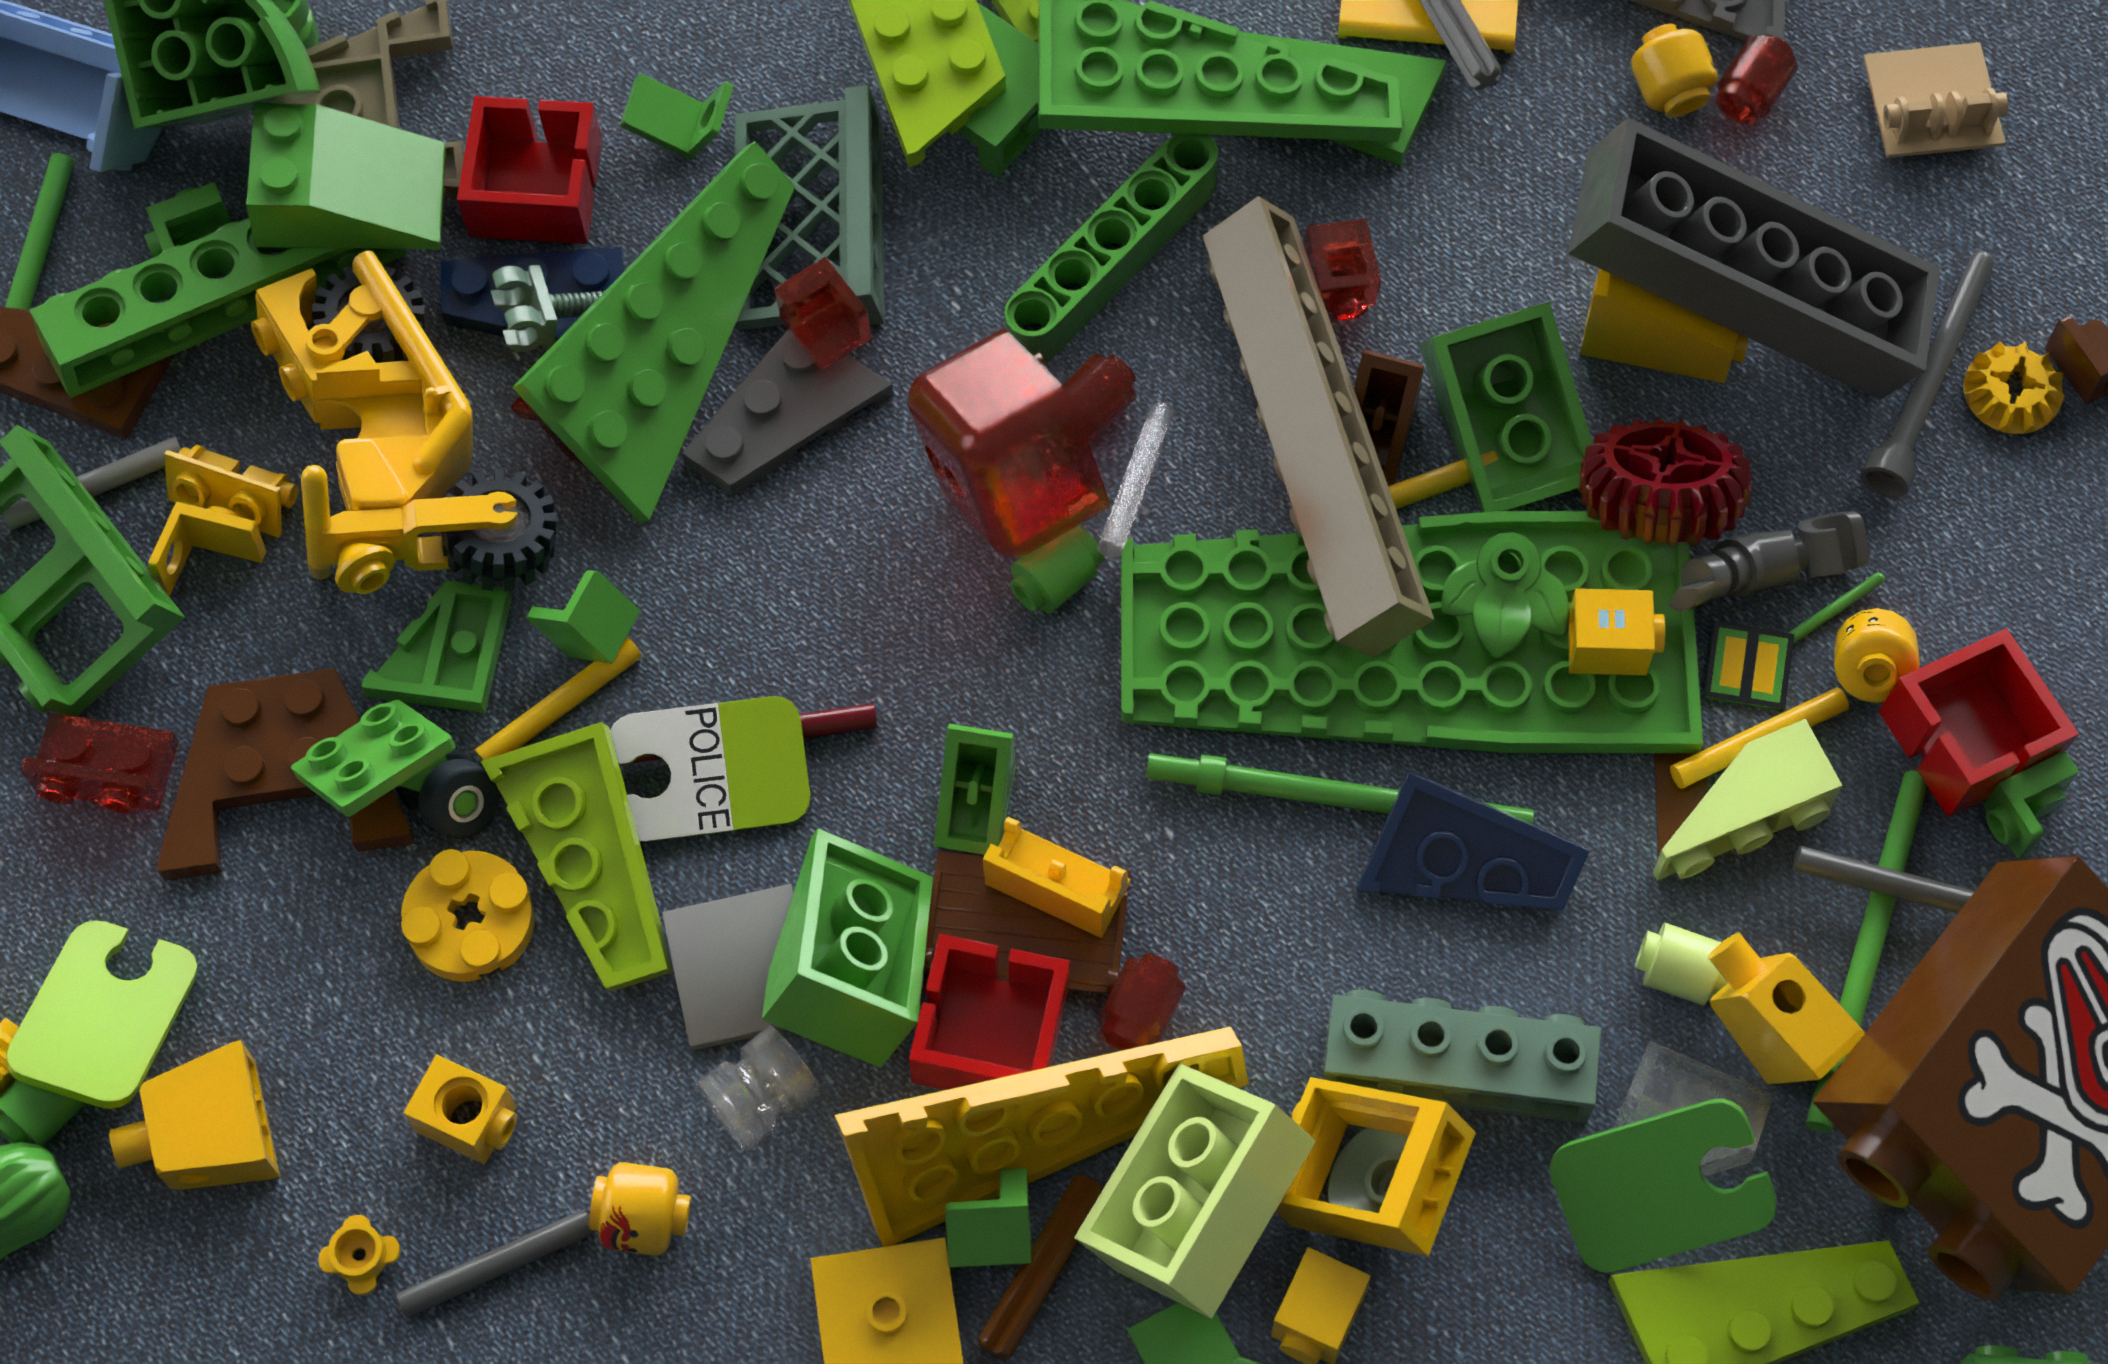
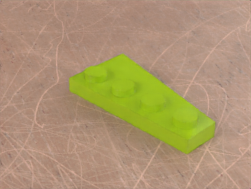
M600 722L481 761L489 778L497 785L508 805L506 809L517 829L523 833L538 860L537 865L545 880L554 889L567 913L566 918L605 989L613 992L673 973L671 958L609 726Z
M1889 1240L1613 1274L1608 1280L1645 1364H1777L1914 1310L1919 1304V1300Z

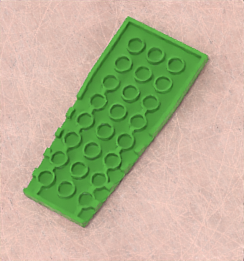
M1493 511L1419 517L1418 524L1402 525L1435 620L1374 658L1347 645L1339 644L1328 631L1324 620L1327 609L1320 588L1317 587L1309 575L1307 561L1310 558L1303 537L1298 531L1292 534L1259 536L1258 529L1236 530L1235 538L1196 541V534L1173 535V542L1134 545L1133 538L1124 539L1121 543V719L1124 723L1500 753H1698L1702 748L1703 734L1694 608L1681 612L1668 606L1677 589L1682 588L1680 575L1682 567L1688 560H1691L1690 545L1687 542H1676L1674 547L1671 548L1665 542H1653L1647 546L1645 540L1636 537L1624 540L1619 530H1603L1601 528V521L1589 518L1587 511ZM1504 532L1518 533L1530 539L1537 547L1541 558V568L1561 581L1567 594L1569 609L1575 588L1653 590L1654 614H1664L1665 617L1663 653L1653 654L1646 676L1569 674L1568 623L1561 636L1545 633L1530 624L1529 630L1521 641L1511 651L1496 659L1487 652L1480 642L1474 627L1473 615L1450 616L1442 613L1441 600L1444 584L1457 567L1477 560L1480 549L1489 538ZM1503 553L1498 557V565L1503 572L1514 574L1520 571L1521 562L1515 554Z

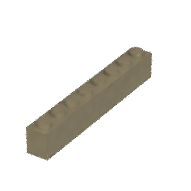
M1257 196L1202 236L1210 258L1207 268L1212 279L1220 288L1226 306L1223 310V316L1229 329L1235 334L1242 354L1239 360L1240 368L1244 376L1252 384L1259 405L1256 408V416L1262 428L1269 435L1275 457L1272 460L1273 467L1280 480L1286 486L1292 508L1289 511L1290 518L1296 530L1303 537L1310 558L1307 561L1309 575L1317 587L1320 588L1327 609V613L1324 616L1327 629L1339 644L1347 645L1374 658L1435 619L1293 216Z

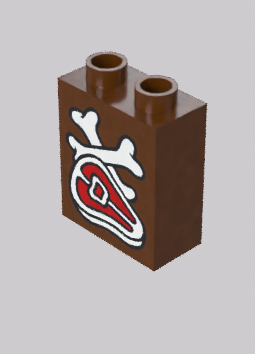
M2079 856L1997 862L1812 1101L1848 1139L1837 1154L1838 1162L1844 1172L1859 1187L1888 1205L1904 1208L1910 1203L1939 1233L1928 1248V1254L1935 1266L1957 1286L1986 1301H1998L2007 1288L2072 1296L2108 1247V887Z

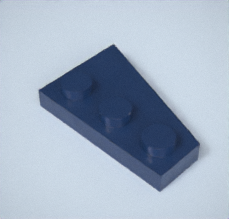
M622 247L441 260V313L445 325L504 337L502 330H508L504 317L506 311H502L495 306L490 290L509 291L516 287L496 289L492 277L496 270L505 266H517L524 271H528V266L540 265L549 294L566 295L567 293L603 292L625 271ZM580 315L579 317L573 316L572 318L568 316L567 318H562L561 316V318L557 319L555 343L580 318ZM523 327V328H521V329H509V330L521 331V330L527 329L528 327Z
M1408 770L1358 882L1356 891L1415 895V897L1451 898L1483 901L1490 904L1564 910L1590 850L1578 843Z

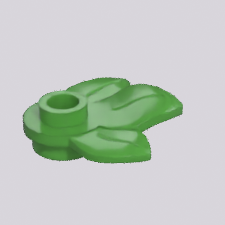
M1514 532L1499 533L1489 538L1480 549L1477 560L1457 567L1449 575L1442 592V613L1450 616L1473 615L1474 627L1480 642L1487 652L1496 659L1511 651L1521 641L1529 630L1530 624L1545 633L1561 636L1568 623L1569 605L1563 584L1558 578L1541 568L1540 554L1534 543L1527 537ZM1503 553L1515 554L1521 562L1520 571L1514 574L1503 572L1499 568L1498 557Z

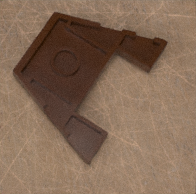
M335 668L208 686L157 862L158 872L163 880L222 872L218 816L220 809L317 795L296 778L291 766L305 757L307 751L317 742L326 738L336 737L360 722ZM393 789L350 816L352 844L357 852L415 844L414 834Z

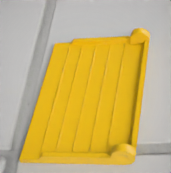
M1341 0L1338 38L1346 39L1347 36L1445 45L1419 0ZM1461 0L1488 47L1513 54L1516 39L1518 0Z

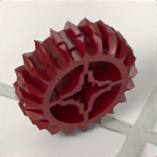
M1659 417L1652 423H1644L1634 419L1630 427L1619 424L1612 425L1609 433L1595 435L1593 444L1586 447L1585 458H1582L1579 480L1581 503L1587 506V516L1589 518L1601 521V528L1603 530H1619L1624 540L1636 537L1645 540L1647 546L1653 542H1665L1671 548L1674 547L1676 542H1687L1692 546H1698L1702 537L1718 540L1721 538L1723 531L1735 530L1738 519L1744 517L1751 494L1752 474L1749 471L1750 460L1743 457L1741 446L1728 442V435L1723 433L1710 434L1708 433L1707 426L1704 424L1692 427L1685 425L1683 419L1677 423L1664 422Z

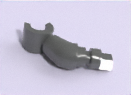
M1855 511L1838 512L1799 522L1797 527L1799 538H1794L1792 530L1750 532L1720 541L1713 548L1712 552L1688 560L1683 565L1680 573L1682 588L1677 589L1668 606L1676 611L1683 612L1725 595L1739 598L1800 579V569L1804 568L1807 579L1845 573L1844 570L1864 566L1868 563L1870 556L1864 521L1860 514Z

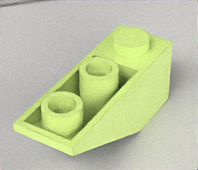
M1806 719L1750 741L1744 746L1661 850L1653 870L1657 881L1675 873L1678 874L1680 879L1692 877L1709 868L1714 863V857L1733 849H1736L1739 855L1750 853L1767 844L1773 838L1772 833L1791 825H1794L1798 831L1804 830L1822 822L1831 814L1830 809L1842 784Z

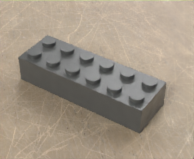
M1629 117L1588 151L1568 250L1569 255L1880 400L1926 371L1940 267Z

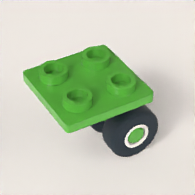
M398 699L372 707L363 714L360 722L336 737L326 738L317 742L307 751L305 757L291 766L294 775L300 782L347 817L354 815L395 788L399 797L408 808L417 809L419 807L422 817L428 825L443 836L452 839H464L481 832L493 819L499 804L498 787L491 781L486 770L478 764L467 760L462 753L457 751L450 734Z

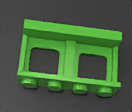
M16 425L0 440V444L11 457L0 468V516L2 512L10 508L18 499L26 497L52 530L56 541L54 547L5 593L0 595V662L7 667H13L22 679V682L18 685L19 691L34 708L42 713L52 710L75 719L176 627L185 616L52 444L44 438ZM94 585L123 623L124 632L121 638L71 684L64 685L36 648L34 638L36 633L85 587Z

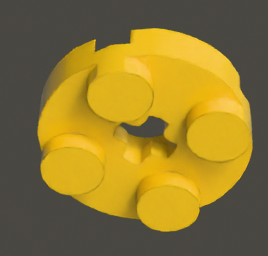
M449 849L435 855L430 865L422 869L411 882L404 896L401 909L402 932L421 964L442 978L458 982L480 980L479 975L491 973L499 967L503 971L514 964L526 950L535 926V914L530 891L522 876L506 860L482 851L470 850L460 852ZM468 902L478 903L477 908L479 912L485 915L480 924L469 922L464 930L457 929L458 920L453 914L459 906H465Z

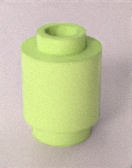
M1668 923L1662 925L1658 934L1651 931L1646 932L1635 962V968L1645 971L1643 985L1704 1006L1707 1001L1711 1000L1712 996L1728 983L1708 959L1710 952L1721 942Z

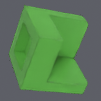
M587 570L564 610L532 606L526 619L569 658L612 664L636 621L640 610L599 571Z
M1027 1168L1000 1169L999 1200L949 1202L946 1205L945 1218L949 1267L1031 1263Z

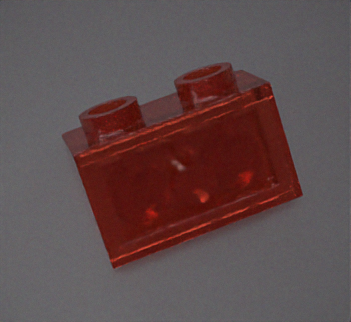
M50 713L37 757H24L20 771L35 790L37 796L53 803L72 804L74 799L77 798L96 801L101 807L120 814H134L137 808L159 811L179 740L172 731Z

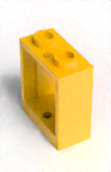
M1310 1077L1301 1101L1295 1106L1291 1118L1313 1137L1316 1143L1275 1212L1294 1228L1429 1257L1476 1132L1447 1102ZM1348 1124L1408 1136L1379 1213L1318 1201Z

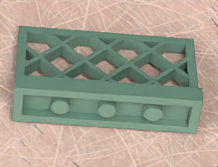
M869 85L845 88V100L735 114V156L745 146L751 144V132L776 129L784 137L767 153L776 165L796 145L813 157L793 179L789 176L787 178L795 185L788 205L798 197L814 209L793 231L781 222L779 223L776 232L785 240L762 262L735 323L737 329L746 330L793 324L795 321L804 323L853 316L857 317L861 326L884 324L882 115ZM839 122L838 134L822 150L805 138L818 123ZM838 154H839V163L834 160V158H835ZM826 167L839 177V184L821 202L805 188ZM838 206H839V214H837V213L834 211ZM827 219L839 228V237L821 254L805 240ZM796 249H799L812 259L814 263L792 284L775 270ZM839 257H840V267H838L836 264H834L835 261H836ZM826 271L840 281V298L814 301L805 294ZM767 278L785 291L771 307L750 309V296Z

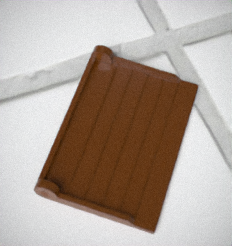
M938 850L931 893L923 974H930L939 934L997 945L999 960L997 980L1009 982L1008 960L1012 948L1070 960L1069 990L1117 994L1129 887L1103 937L1100 938L986 885L983 868L984 855ZM1126 870L1128 878H1130L1131 870Z

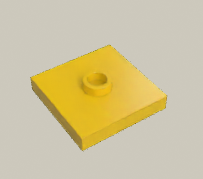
M945 1237L810 1258L824 1364H964Z

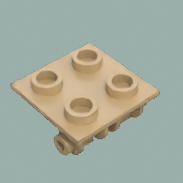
M1980 42L1863 55L1886 158L2005 145L1999 117L2007 116L2008 99L2004 92L1996 93L1991 87Z

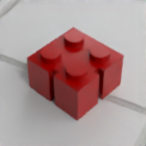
M474 96L457 195V202L469 237L588 244L594 205L592 187H596L603 144L594 103L540 100L538 111L547 142H538V135L528 99Z
M2007 628L1900 677L1878 711L1908 758L1910 759L1919 754L1922 756L1923 760L1916 770L1947 817L1988 799L1998 783L2064 750L2067 751L2079 735Z
M939 934L926 986L927 1003H922L909 1056L911 1083L949 1090L1051 1067L1070 986V960L1011 948L1008 960L1009 982L997 980L999 973L997 945Z

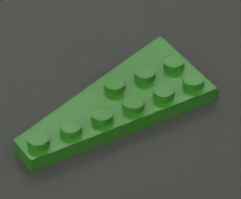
M1038 0V128L1398 142L1402 130L1400 81L1397 77L1333 57H1329L1321 62L1290 52L1291 44L1270 38L1268 45L1238 36L1239 28L1153 1L1139 5L1126 0Z
M756 141L745 146L512 387L639 523L650 520L795 188V185Z

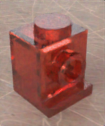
M1367 219L1307 226L1303 245L1326 311H1331L1333 318L1337 320H1351L1362 316L1368 311V306H1375L1382 283Z

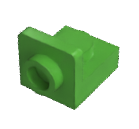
M2065 750L1998 783L1983 805L1986 809L1987 824L1992 834L2001 844H2008L2017 858L2030 853L2044 835L2043 828L2036 818L2053 811L2068 799L2064 792L2077 776L2079 770Z

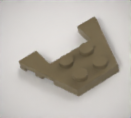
M424 0L425 6L402 16H399L398 12L394 11L377 19V27L350 39H346L344 34H341L307 49L306 51L314 67L321 92L315 96L289 104H318L400 129L393 59L402 56L454 49L448 1ZM462 140L445 143L444 198L457 199L465 153Z

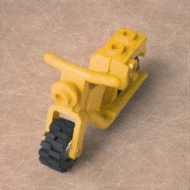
M364 251L354 258L353 266L343 268L344 280L341 281L334 273L326 278V289L320 286L317 289L316 274L312 268L257 289L255 296L258 319L251 322L252 332L262 353L265 356L273 354L280 366L279 375L290 399L294 402L301 400L314 423H320L321 430L361 427L358 438L344 439L336 447L338 484L346 511L330 517L328 479L322 467L317 465L307 466L301 475L308 570L312 577L319 580L327 579L333 572V565H337L335 582L341 591L368 594L378 590L388 581L395 560H404L406 566L417 571L451 569L453 573H456L462 569V580L471 586L478 576L482 578V590L493 591L494 581H503L504 591L515 590V578L520 577L525 586L535 581V569L542 574L546 572L549 568L550 557L554 558L556 550L557 512H554V501L551 495L544 497V486L535 480L527 488V475L516 471L513 481L505 480V469H494L493 480H486L483 470L473 473L472 487L464 479L459 481L472 465V409L459 385L425 334V305H423V296L419 289L413 291V281L404 275L396 282V269L387 266L384 269L373 251ZM313 323V328L308 331L307 327ZM455 485V496L448 493L446 498H442ZM442 532V536L417 537L421 533Z

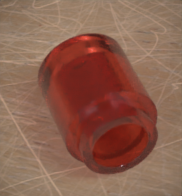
M1755 35L1746 40L1717 84L1718 94L1715 97V102L1719 110L1726 117L1739 124L1752 125L1756 123L1758 118L1766 117L1798 70L1797 60L1789 44L1773 35Z
M1093 354L1052 394L1053 403L1046 409V414L1053 425L1066 438L1075 444L1081 445L1088 437L1092 439L1097 438L1137 398V393L1133 387L1136 377L1128 365L1117 356L1111 354L1105 358L1099 354Z
M1145 953L1142 959L1128 958L1100 1013V1019L1103 1021V1024L1099 1030V1036L1120 1051L1161 1042L1186 990L1183 981L1177 977L1179 974L1178 967L1167 959L1151 953Z

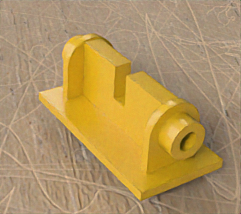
M195 445L192 449L183 447L179 453L169 450L165 452L167 500L205 509L211 506L223 507L233 511L241 518L255 521L260 532L278 538L282 535L281 507L291 508L295 504L299 492L298 485L290 482L289 475L277 474L250 465L242 475L237 474L240 470L238 460L208 451L200 445Z

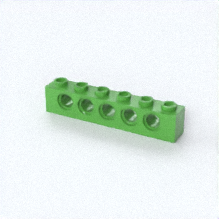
M248 218L240 222L227 223L216 232L188 244L172 246L164 250L159 256L128 269L112 271L101 280L73 292L57 294L49 298L44 304L30 309V313L43 350L68 396L73 398L258 319L255 296L257 289L311 268L316 274L317 289L319 286L326 289V278L334 273L341 281L344 280L343 268L353 266L354 258L364 251H373L382 265L406 256L407 253L406 249L255 247ZM275 252H282V253L277 254V255H269V254L275 253ZM217 276H225L219 279H212ZM170 299L163 303H155L160 300ZM113 323L106 327H98L103 324Z

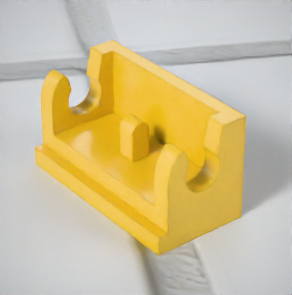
M1007 817L1003 824L1004 834L999 846L990 844L983 857L985 884L1102 938L1130 885L1128 872L1117 866H1113L1110 870L1022 829L1020 821Z

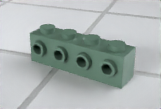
M1351 990L1346 993V996L1333 994L1322 1079L1447 1102L1451 1107L1587 1124L1596 1101L1601 1027L1587 1026L1583 1019L1573 1015L1553 1014L1545 1017V1020L1518 1017V1013L1515 1010L1501 1006H1485L1480 1008L1478 1012L1452 1009L1450 1003L1436 998H1418L1413 1000L1412 1004L1385 1001V996L1375 991Z

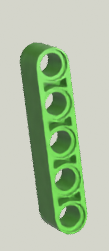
M1173 134L1011 296L1006 304L1004 313L1005 335L1008 352L1015 361L1023 365L1038 366L1046 364L1053 359L1206 204L1216 191L1218 147L1216 141L1210 135ZM1186 165H1196L1200 167V169L1185 170L1181 167ZM1147 204H1157L1162 208L1156 210H1148L1143 208L1142 206ZM1114 243L1123 247L1116 250H1108L1102 246ZM1070 283L1084 286L1074 291L1062 288V286ZM1031 323L1044 326V328L1037 331H1026L1021 327Z

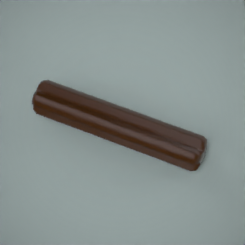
M1081 1174L1073 1177L1031 1248V1263L1020 1266L979 1335L978 1345L987 1353L1005 1361L1013 1355L1079 1243L1074 1237L1104 1189L1096 1181Z

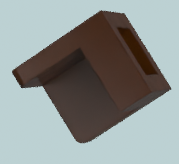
M2071 315L2058 320L2045 349L2085 405L2108 395L2107 327L2100 319H2093L2081 326L2078 325Z

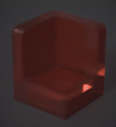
M826 256L774 288L780 319L817 367L821 369L828 367L872 339L865 306Z

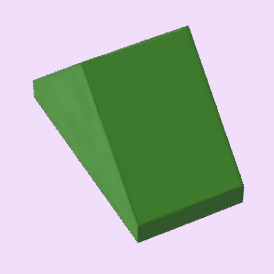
M956 724L948 725L934 847L985 855L990 844L999 846L1003 836V824L1007 816L1016 770L1014 734Z

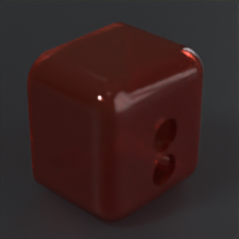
M1002 328L928 369L920 374L911 384L907 398L908 408L942 493L998 553L1009 557L1028 555L1110 507L1106 489L1073 401L1061 383L1048 371L1044 357L1040 353L1031 355L1006 329Z

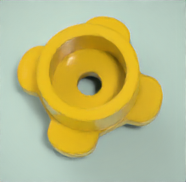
M353 1215L344 1221L343 1226L331 1237L329 1245L320 1251L318 1262L320 1268L326 1274L336 1273L345 1279L352 1293L355 1295H367L376 1288V1278L387 1264L395 1263L399 1259L401 1248L396 1238L393 1236L383 1237L371 1227L367 1217ZM359 1249L365 1250L366 1255L364 1259L360 1261L354 1260L353 1255L355 1251Z

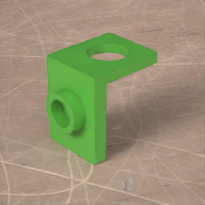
M640 73L634 79L620 127L686 159L692 160L719 134L734 85L725 81L702 103Z

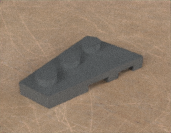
M795 321L682 452L684 464L731 496H734L793 459L795 451L824 432L831 435L847 425V418L871 403L877 406L894 395L893 385Z

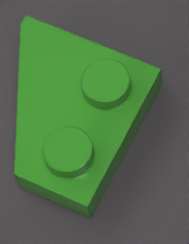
M446 580L427 602L425 613L420 618L411 621L396 639L399 647L377 673L370 670L363 678L361 687L365 696L392 701L398 699L407 703L486 713L512 600L510 592L504 591L503 587L494 586L493 591L482 590V585L472 584L471 586L465 582Z

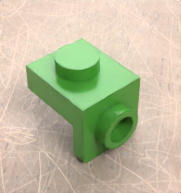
M215 182L200 188L185 189L173 198L146 207L154 231L144 234V237L154 258L172 246L188 244L212 234L221 226L232 222Z

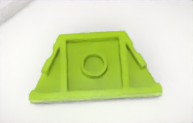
M847 0L908 167L918 165L925 159V149L946 131L953 135L969 121L971 114L976 109L987 106L1006 90V75L977 0Z

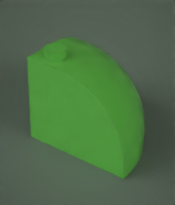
M104 0L134 129L205 124L253 113L254 103L289 104L315 96L321 92L314 67L305 46L293 26L271 0Z

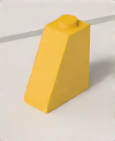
M1598 268L1579 355L1725 383L1731 362L1743 363L1749 338Z

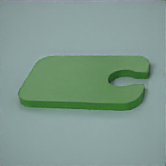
M1723 1098L1711 1099L1570 1141L1560 1146L1552 1157L1549 1167L1550 1176L1583 1261L1593 1270L1604 1273L1615 1272L1752 1233L1766 1227L1774 1218L1777 1207L1776 1193L1768 1172L1749 1176L1741 1185L1735 1188L1722 1189L1708 1182L1701 1169V1161L1704 1155L1716 1147L1737 1149L1755 1143L1756 1139L1743 1109L1730 1100Z

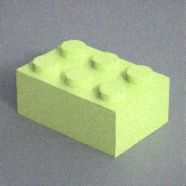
M1179 1063L1074 1238L1116 1272L1212 1319L1312 1150L1316 1140L1276 1104Z

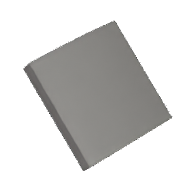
M791 884L662 912L680 1003L692 1051L786 1030L761 1019L769 967L793 896Z

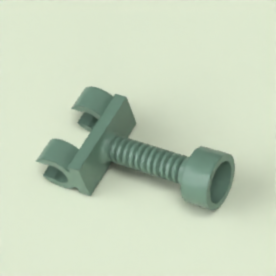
M540 265L528 266V271H524L517 266L499 268L492 274L496 289L516 288L509 291L490 290L495 306L502 311H506L504 317L508 330H502L506 344L510 349L517 352L531 351L539 345L542 346L543 350L550 349L555 344L557 319L561 318V316L562 318H567V316L569 318L573 316L579 317V315L581 317L605 292H580L579 294L567 293L566 295L549 294ZM523 327H528L527 329L521 330V331L509 330V329H521V328H523Z

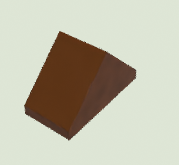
M1364 349L1354 391L1386 482L1394 484L1417 411L1425 365Z

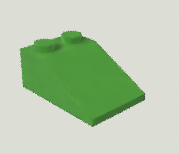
M254 103L246 206L255 247L441 250L446 159L445 142L318 104Z
M1550 301L1443 333L1419 343L1437 404L1459 458L1465 462L1471 487L1482 512L1506 511L1579 488L1582 458H1585L1586 447L1592 445L1593 442ZM1495 450L1499 459L1484 466L1480 454Z
M817 828L811 837L769 967L761 1020L881 1068L918 1023L933 877Z

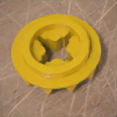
M1999 341L1992 349L1984 353L1978 352L1964 377V396L1971 411L1987 426L2005 433L2025 434L2045 427L2055 418L2065 398L2062 389L2063 373L2056 372L2051 366L2049 353L2040 356L2030 351L2026 341L2017 347L2004 346ZM2017 371L2020 372L2019 376L2022 377V386L2027 389H2023L2020 396H2017L2014 404L2010 403L2009 385L2005 382L2008 381L2011 374Z

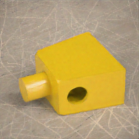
M1735 933L1716 946L1708 955V959L1728 982L1712 996L1710 1000L1711 1007L1767 1084L1820 1080L1855 1047L1865 1034L1862 1028L1811 972L1791 953L1760 958L1740 933Z
M241 1040L231 1042L145 1081L140 1086L145 1120L110 1129L109 1131L113 1156L120 1169L153 1160L157 1175L170 1189L183 1190L270 1180L280 1177L256 1061Z

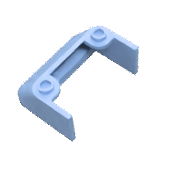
M0 0V112L87 139L86 149L92 153L89 169L98 172L112 169L131 170L133 164L145 162L164 127L134 129L112 34Z

